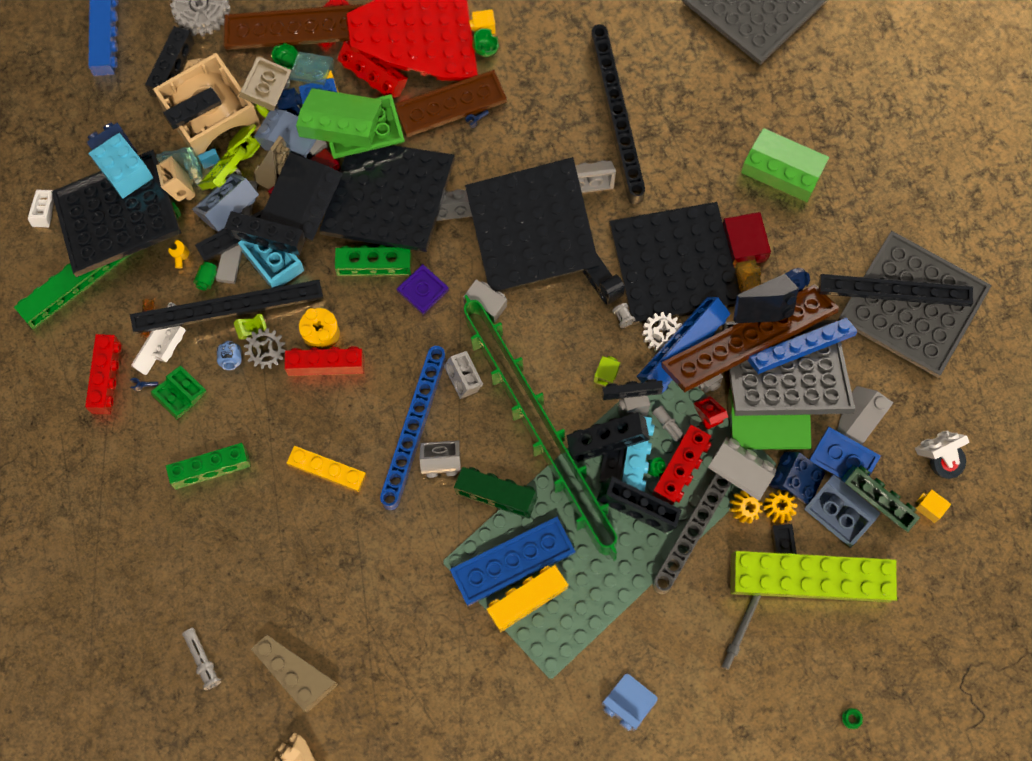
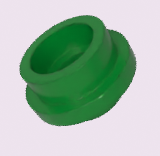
M849 708L843 712L842 722L848 729H857L863 723V716L859 710ZM850 715H853L855 717L854 723H851L848 718Z

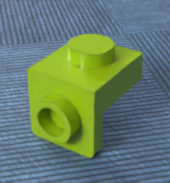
M257 314L253 319H237L234 322L239 339L253 338L251 334L253 331L258 334L259 328L263 332L267 328L262 314Z

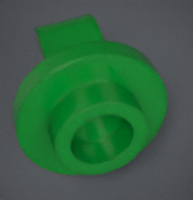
M660 457L648 460L650 470H648L647 474L662 477L666 469L665 461Z

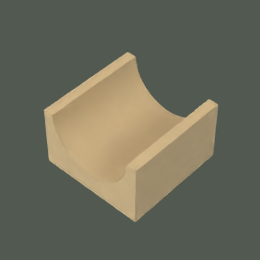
M217 53L153 88L164 111L210 87L213 88L220 98L222 105L176 128L199 163L201 162L198 155L206 152L210 143L221 133L241 125L249 126L255 124V131L261 126L254 106L250 101L239 97L241 87Z

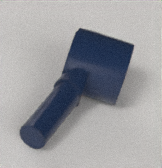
M485 110L477 116L468 115L466 122L474 120L470 127L475 128L478 124L477 121L489 114V111Z
M137 378L130 379L131 382L137 383L136 386L130 387L135 391H141L143 387L159 385L158 381L142 382Z

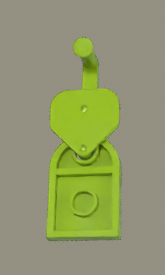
M254 103V109L266 118L269 110ZM255 124L243 127L231 139L227 152L198 184L202 190L221 187L226 182V176L232 174L237 169L236 165L238 162L252 157L261 146L254 136H250L256 129ZM247 141L249 144L243 148L241 143L244 144Z

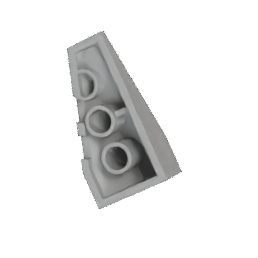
M856 386L852 392L855 412L854 414H842L837 431L862 445L894 402L878 391Z

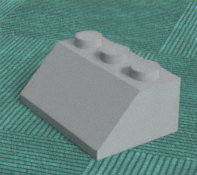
M601 160L596 163H580L575 165L582 193L614 189L616 171L611 161Z
M727 437L708 466L709 469L757 500L761 499L777 470L771 462L761 460L754 451L744 449L738 441Z

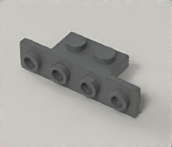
M457 189L445 192L437 221L472 217L466 190Z

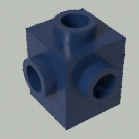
M295 88L284 90L277 103L278 109L299 116L303 104L300 93L298 94Z

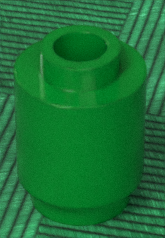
M203 262L199 266L193 281L197 289L206 291L212 288L217 275L216 265L210 262Z

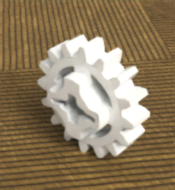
M661 312L659 317L655 313L653 319L650 317L647 319V323L643 325V328L646 330L642 332V335L646 336L643 341L650 343L649 349L654 347V352L656 353L682 326V323H676L677 317L671 319V313L666 317L664 312ZM658 322L657 327L651 328L653 324Z

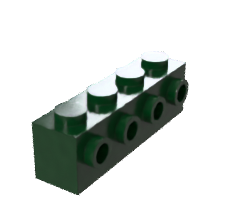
M852 465L841 481L908 533L921 518L915 513L917 509L908 502L903 504L900 501L901 496L893 490L888 492L884 489L885 484L878 478L873 480L869 477L868 474L870 472L863 466L856 467Z
M462 467L454 485V490L459 496L528 519L538 499L535 489L531 486H520L510 479L502 480L492 473L484 474L473 467H469V469Z

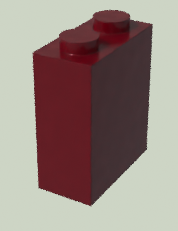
M761 212L724 218L723 226L734 266H745L751 262L763 263L769 259L771 249Z

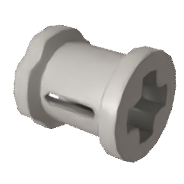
M627 303L616 306L612 311L613 314L617 315L621 328L628 327L635 321V318L631 316L628 310Z

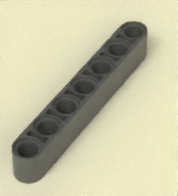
M719 474L714 476L653 582V588L657 593L666 594L669 592L729 489L731 482ZM716 480H724L726 486H719ZM707 496H714L717 502L710 503L707 500ZM699 512L705 513L706 516H707V519H706V520H701V519H699L698 516H697V513H699ZM695 529L697 536H690L687 530ZM678 546H685L688 552L686 554L680 553ZM668 563H676L678 566V570H670L668 568ZM658 580H666L668 587L661 588L658 585Z

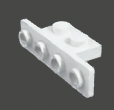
M170 302L167 307H172V306H177V305H175L174 303ZM181 326L152 331L131 366L140 373L147 375L156 360L167 362L173 355L177 344L182 340L186 330Z

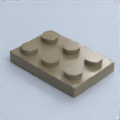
M257 56L239 97L274 111L292 70Z

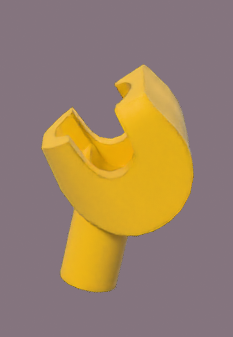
M176 239L174 243L177 245V248L173 250L169 247L168 252L175 258V268L182 269V261L188 258L189 249Z

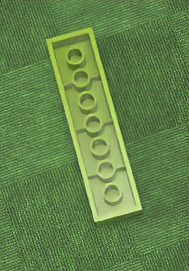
M735 551L731 553L730 594L893 602L897 601L896 560Z

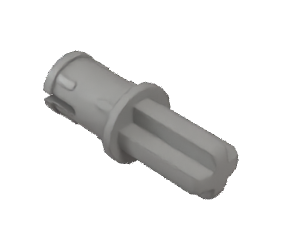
M659 406L653 411L652 414L662 424V429H666L674 441H680L684 437V433L674 422L675 419L669 416L663 406Z

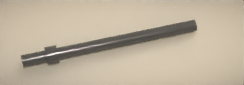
M752 596L732 644L729 643L727 647V655L721 666L722 668L729 670L734 657L738 656L739 646L761 596Z

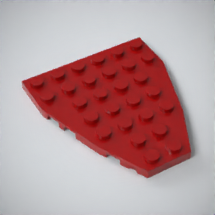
M373 0L346 14L349 47L354 52L362 53L368 58H377L387 66L405 71L414 70L421 72L420 75L426 76L428 74L437 77V80L460 81L478 75L475 52L472 46L473 38L467 0Z

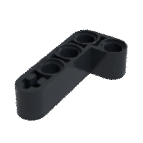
M597 254L599 267L583 270L582 272L602 301L609 305L624 295L625 286L617 274L612 276Z

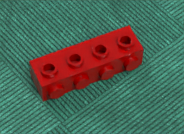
M349 40L344 41L337 58L343 67L356 73L355 75L358 78L364 79L369 83L370 87L380 91L383 96L392 94L393 98L400 97L408 78L395 68L383 64L377 58H368L362 53L350 50Z
M95 335L85 408L91 414L111 415V409L114 405L113 395L116 388V374L119 369L118 359L121 352V342L115 335Z
M356 346L348 347V349L330 347L329 349L322 350L316 347L309 350L292 348L289 351H285V371L288 376L364 374V353L362 348Z
M690 425L656 485L652 496L671 505H674L675 502L680 503L684 492H682L683 487L690 485L694 477L691 475L693 469L698 470L703 461L700 458L702 453L705 452L707 454L712 445L709 442L710 434Z

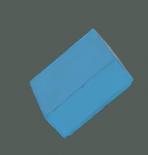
M215 148L198 155L204 169L215 165L220 160Z

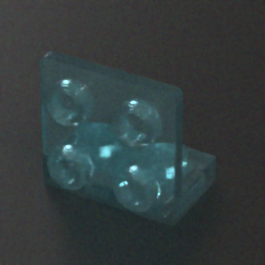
M298 52L290 74V80L325 85L329 71H332L333 76L335 74L333 57Z
M183 147L180 150L164 151L156 154L159 163L172 156L185 171L189 172L190 179H194L196 185L202 181L201 164L193 147Z

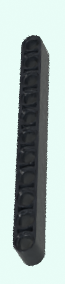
M597 24L592 28L591 32L592 49L627 198L631 203L639 204L644 199V180L608 30L604 25ZM629 175H634L636 178H631Z

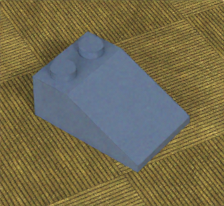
M279 109L269 111L254 136L263 149L267 151L270 150L277 138L281 136L287 144L286 147L290 149L289 152L304 158L307 157L316 142V139L299 137L296 127L298 116Z

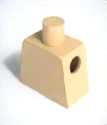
M172 156L156 165L161 188L174 199L181 201L184 198L191 200L195 197L189 175Z

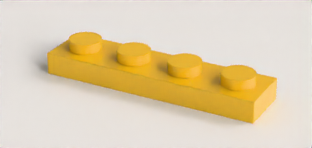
M297 446L293 447L287 461V465L357 492L360 491L366 477L365 472Z

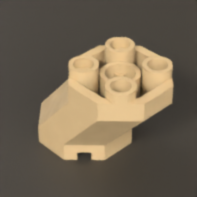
M295 732L288 736L285 743L281 742L275 749L277 755L271 760L315 761L306 741Z

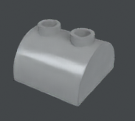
M459 440L420 443L421 474H426L429 478L437 477L438 473H446L447 476L457 475V472L461 471Z

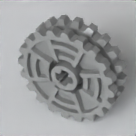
M172 0L173 3H170V7L173 9L172 14L175 16L174 19L178 22L179 28L189 30L195 36L197 33L204 36L207 32L213 34V30H220V25H225V14H229L228 12L230 11L228 0Z

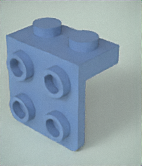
M625 674L603 701L602 706L604 707L603 711L612 718L615 716L620 720L619 724L628 731L630 729L635 731L658 699L656 695L631 675Z

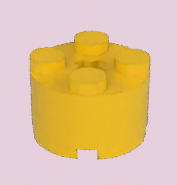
M310 308L300 319L299 331L303 341L309 348L328 349L338 342L340 337L339 326L334 314L323 308Z

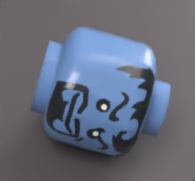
M226 341L217 347V364L225 370H234L241 364L242 351L238 344Z

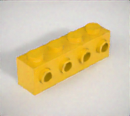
M549 565L539 571L540 575L535 578L531 576L523 581L522 587L518 589L514 587L505 593L506 597L502 600L495 599L488 604L487 613L500 633L568 589L567 582L555 565L551 568Z

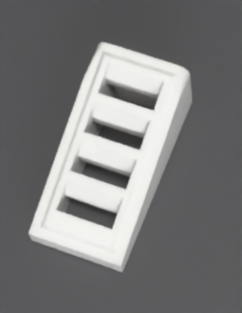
M36 190L28 215V220L32 227L50 226L54 204L51 192L53 190Z

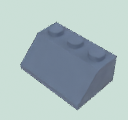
M232 173L226 178V182L221 187H216L192 210L207 225L219 232L225 229L224 227L231 211L242 213L246 206H250L255 202V198L259 194L246 178Z
M835 475L828 480L804 509L850 548L880 515L877 509Z

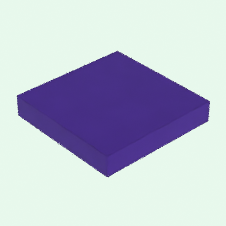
M424 264L397 288V292L422 315L450 290Z

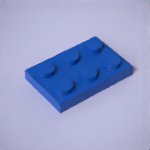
M828 426L809 460L842 479L852 465L856 467L863 466L870 472L868 474L870 476L881 456Z

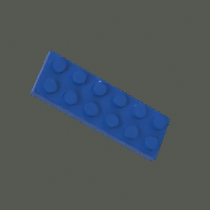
M555 517L451 568L450 572L468 607L542 570L548 565L551 566L575 554L576 551L558 517Z

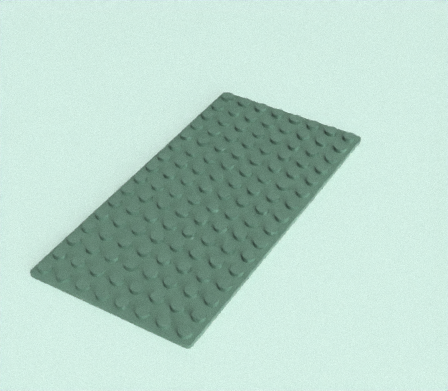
M672 380L667 390L662 394L648 396L650 408L647 417L652 418L651 424L655 426L653 436H649L650 440L648 443H652L650 455L646 454V462L655 457H660L665 461L667 468L682 439L677 442L674 441L667 430L662 429V424L652 414L659 406H663L669 416L675 419L674 422L684 433V436L690 425L711 435L709 442L712 445L707 454L705 452L702 453L700 458L703 461L698 470L693 469L691 475L694 477L689 486L685 485L682 492H684L680 503L675 502L673 505L682 510L677 528L664 533L609 507L606 517L617 535V557L613 561L610 555L599 553L585 528L576 530V520L579 518L563 490L558 493L554 492V482L557 480L549 466H547L527 484L535 489L538 497L529 519L499 509L444 559L443 563L450 571L451 568L558 517L576 552L551 565L550 568L554 565L557 567L567 582L568 589L504 630L549 679H553L653 584L658 572L714 476L717 474L709 469L708 466L725 438L731 439L729 417L723 419V423L706 429L693 403L708 396L697 386L684 393ZM619 402L594 424H603L612 418H621L617 407ZM627 447L624 449L622 469H621V475H620V480H621V481H622V475H623V469H624V462H625V456H626V449H627ZM762 449L752 450L757 454L758 458L763 461L767 460L774 465V468L776 467V463ZM560 454L553 462L596 536L603 545L613 544L611 537L566 460ZM603 455L582 462H576L573 459L578 468L586 465L587 473L584 479L597 500L602 485L599 481ZM644 473L643 480L646 481L645 492L652 495L661 477ZM716 480L719 486H726L724 480ZM731 483L700 539L730 511L729 509L733 507V504L729 501L735 500L733 494H740L742 489ZM707 496V500L710 503L717 502L714 496ZM703 512L697 513V516H698L699 519H701V520H706V519H707V516H706L705 513H703ZM695 529L687 530L690 536H697ZM678 546L680 553L685 554L688 551L685 546ZM674 562L668 563V568H670L674 564ZM538 571L478 602L487 611L489 603L495 599L502 600L506 597V592L514 587L516 589L522 587L523 581L531 576L535 578L540 573Z

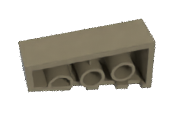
M268 635L251 648L306 713L338 686L335 681Z

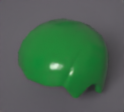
M481 28L477 30L472 40L474 51L483 57H490L496 54L499 48L498 37H494L490 29Z
M286 43L275 46L271 53L273 63L290 70L294 69L299 62L298 51L294 46Z

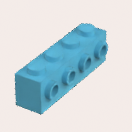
M645 417L649 436H653L655 425L651 424L652 418ZM648 441L627 447L622 475L623 482L644 492L646 481L643 480V474H647L649 462H646V454L650 455L652 443H648Z

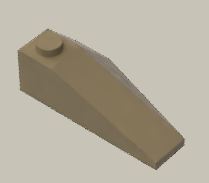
M279 136L261 165H258L254 172L256 183L268 189L275 186L290 153V149L286 147L287 144L283 137Z

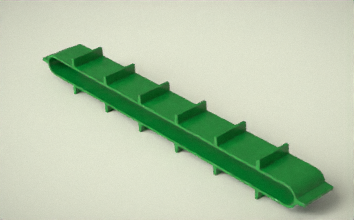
M465 295L464 314L466 324L473 335L470 338L472 350H482L493 369V372H491L493 386L501 383L514 405L511 409L513 421L522 419L535 442L532 445L534 457L542 454L557 480L554 482V492L558 493L563 490L579 518L576 520V530L585 528L599 553L610 555L613 561H615L617 557V535L606 517L609 504L600 506L584 479L587 473L586 465L578 468L563 444L565 441V430L561 429L556 432L542 408L544 405V394L539 393L535 395L521 372L523 371L522 357L514 360L502 340V323L494 325L482 304L477 300H470ZM472 314H478L484 320L607 530L613 544L607 546L599 541L469 316Z

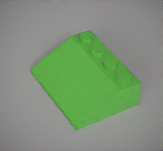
M311 88L300 109L296 124L299 137L371 149L383 100Z
M392 94L375 98L383 100L371 149L329 142L333 159L405 142Z
M763 128L743 164L741 173L808 203L829 157Z
M731 388L729 389L727 406L731 438L738 441L741 447L746 450L811 449L810 415L735 416Z

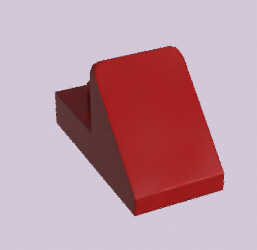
M712 396L693 403L706 429L723 423V419L728 418L727 411Z

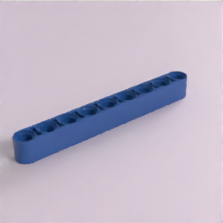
M432 346L427 353L380 495L381 503L387 510L396 509L400 503L444 369V364L446 363L445 351L440 346ZM435 354H440L442 356L440 359L437 360L432 358ZM434 371L436 374L433 377H428L427 373ZM423 389L430 390L426 395L420 393ZM418 406L425 408L422 412L415 411ZM411 424L419 425L416 430L409 429ZM405 442L413 443L410 448L403 447ZM399 460H406V465L402 467L397 465ZM393 478L401 479L399 484H391ZM386 497H395L392 503L385 502Z

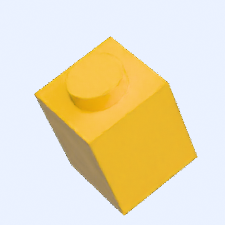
M493 9L472 12V19L469 22L471 30H474V34L481 28L490 29L492 35L496 34Z
M931 489L927 494L923 492L917 499L919 504L916 509L933 523H936L947 511L951 503Z

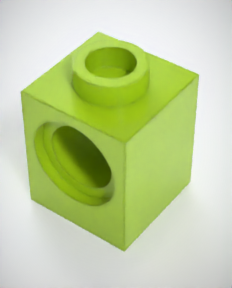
M602 356L594 376V383L605 387L607 384L614 383L621 362H618L616 358L611 356Z

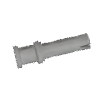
M195 629L186 630L182 635L197 665L196 673L201 676L204 683L203 688L204 690L214 688L221 683V679L217 678L213 669L214 664L208 661ZM193 642L195 643V646H196V648H197V650H198V652H199L200 655H198V653H197V651H196V649H195V647H194V645H193Z

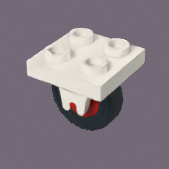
M943 431L937 434L938 437L926 439L920 443V446L915 447L917 455L930 458L931 468L936 475L941 478L952 479L962 474L966 467V456L960 447L970 442L967 435Z

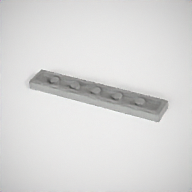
M248 180L249 183L253 186V188L257 191L259 184H257L256 181ZM254 203L246 206L241 214L251 216ZM239 245L221 254L216 275L217 282L235 284L243 253Z

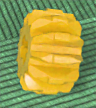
M743 490L740 491V494H733L735 500L729 501L733 504V507L729 509L731 512H734L732 517L738 519L740 523H753V519L758 520L759 516L757 513L763 512L759 508L764 503Z
M777 490L776 495L771 492L769 498L764 500L767 505L763 507V510L769 511L766 514L767 518L773 516V523L777 519H779L780 524H783L785 520L790 522L792 520L791 516H795L797 513L794 509L798 505L791 503L795 498L794 496L788 498V491L783 495L780 490ZM778 504H781V507L783 506L784 509H783V510H779L780 507L777 508L776 506H777Z

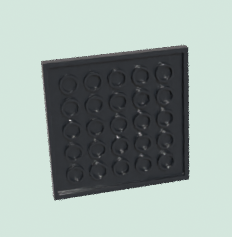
M390 145L345 156L340 172L343 174L327 207L319 230L320 234L427 252L456 159L455 155Z
M153 149L138 155L152 174L153 179L125 198L119 195L101 171L51 191L71 268L76 277L182 233L170 195L161 188L156 166L159 164V161Z
M573 157L465 185L487 283L493 291H503L599 267Z
M717 202L609 221L621 278L625 286L624 291L629 312L635 318L632 325L646 323L649 317L653 319L655 313L658 317L661 312H664L666 317L671 313V318L690 315L707 297H718L726 308L736 305L737 295L741 291Z

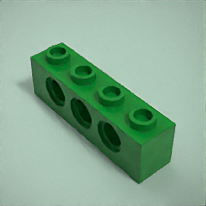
M342 246L341 248H335V271L337 276L411 275L412 254L410 249L378 246V248ZM353 258H359L357 262H351ZM372 258H377V259H378V260L375 261V262H370V261H369V260L372 259ZM390 258H396L394 262L388 261Z
M239 443L166 465L169 482L176 490L249 468L251 464L246 447L243 443Z

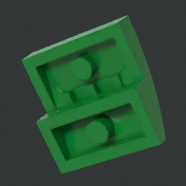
M181 365L166 376V380L151 391V395L176 419L184 415L206 393V389Z

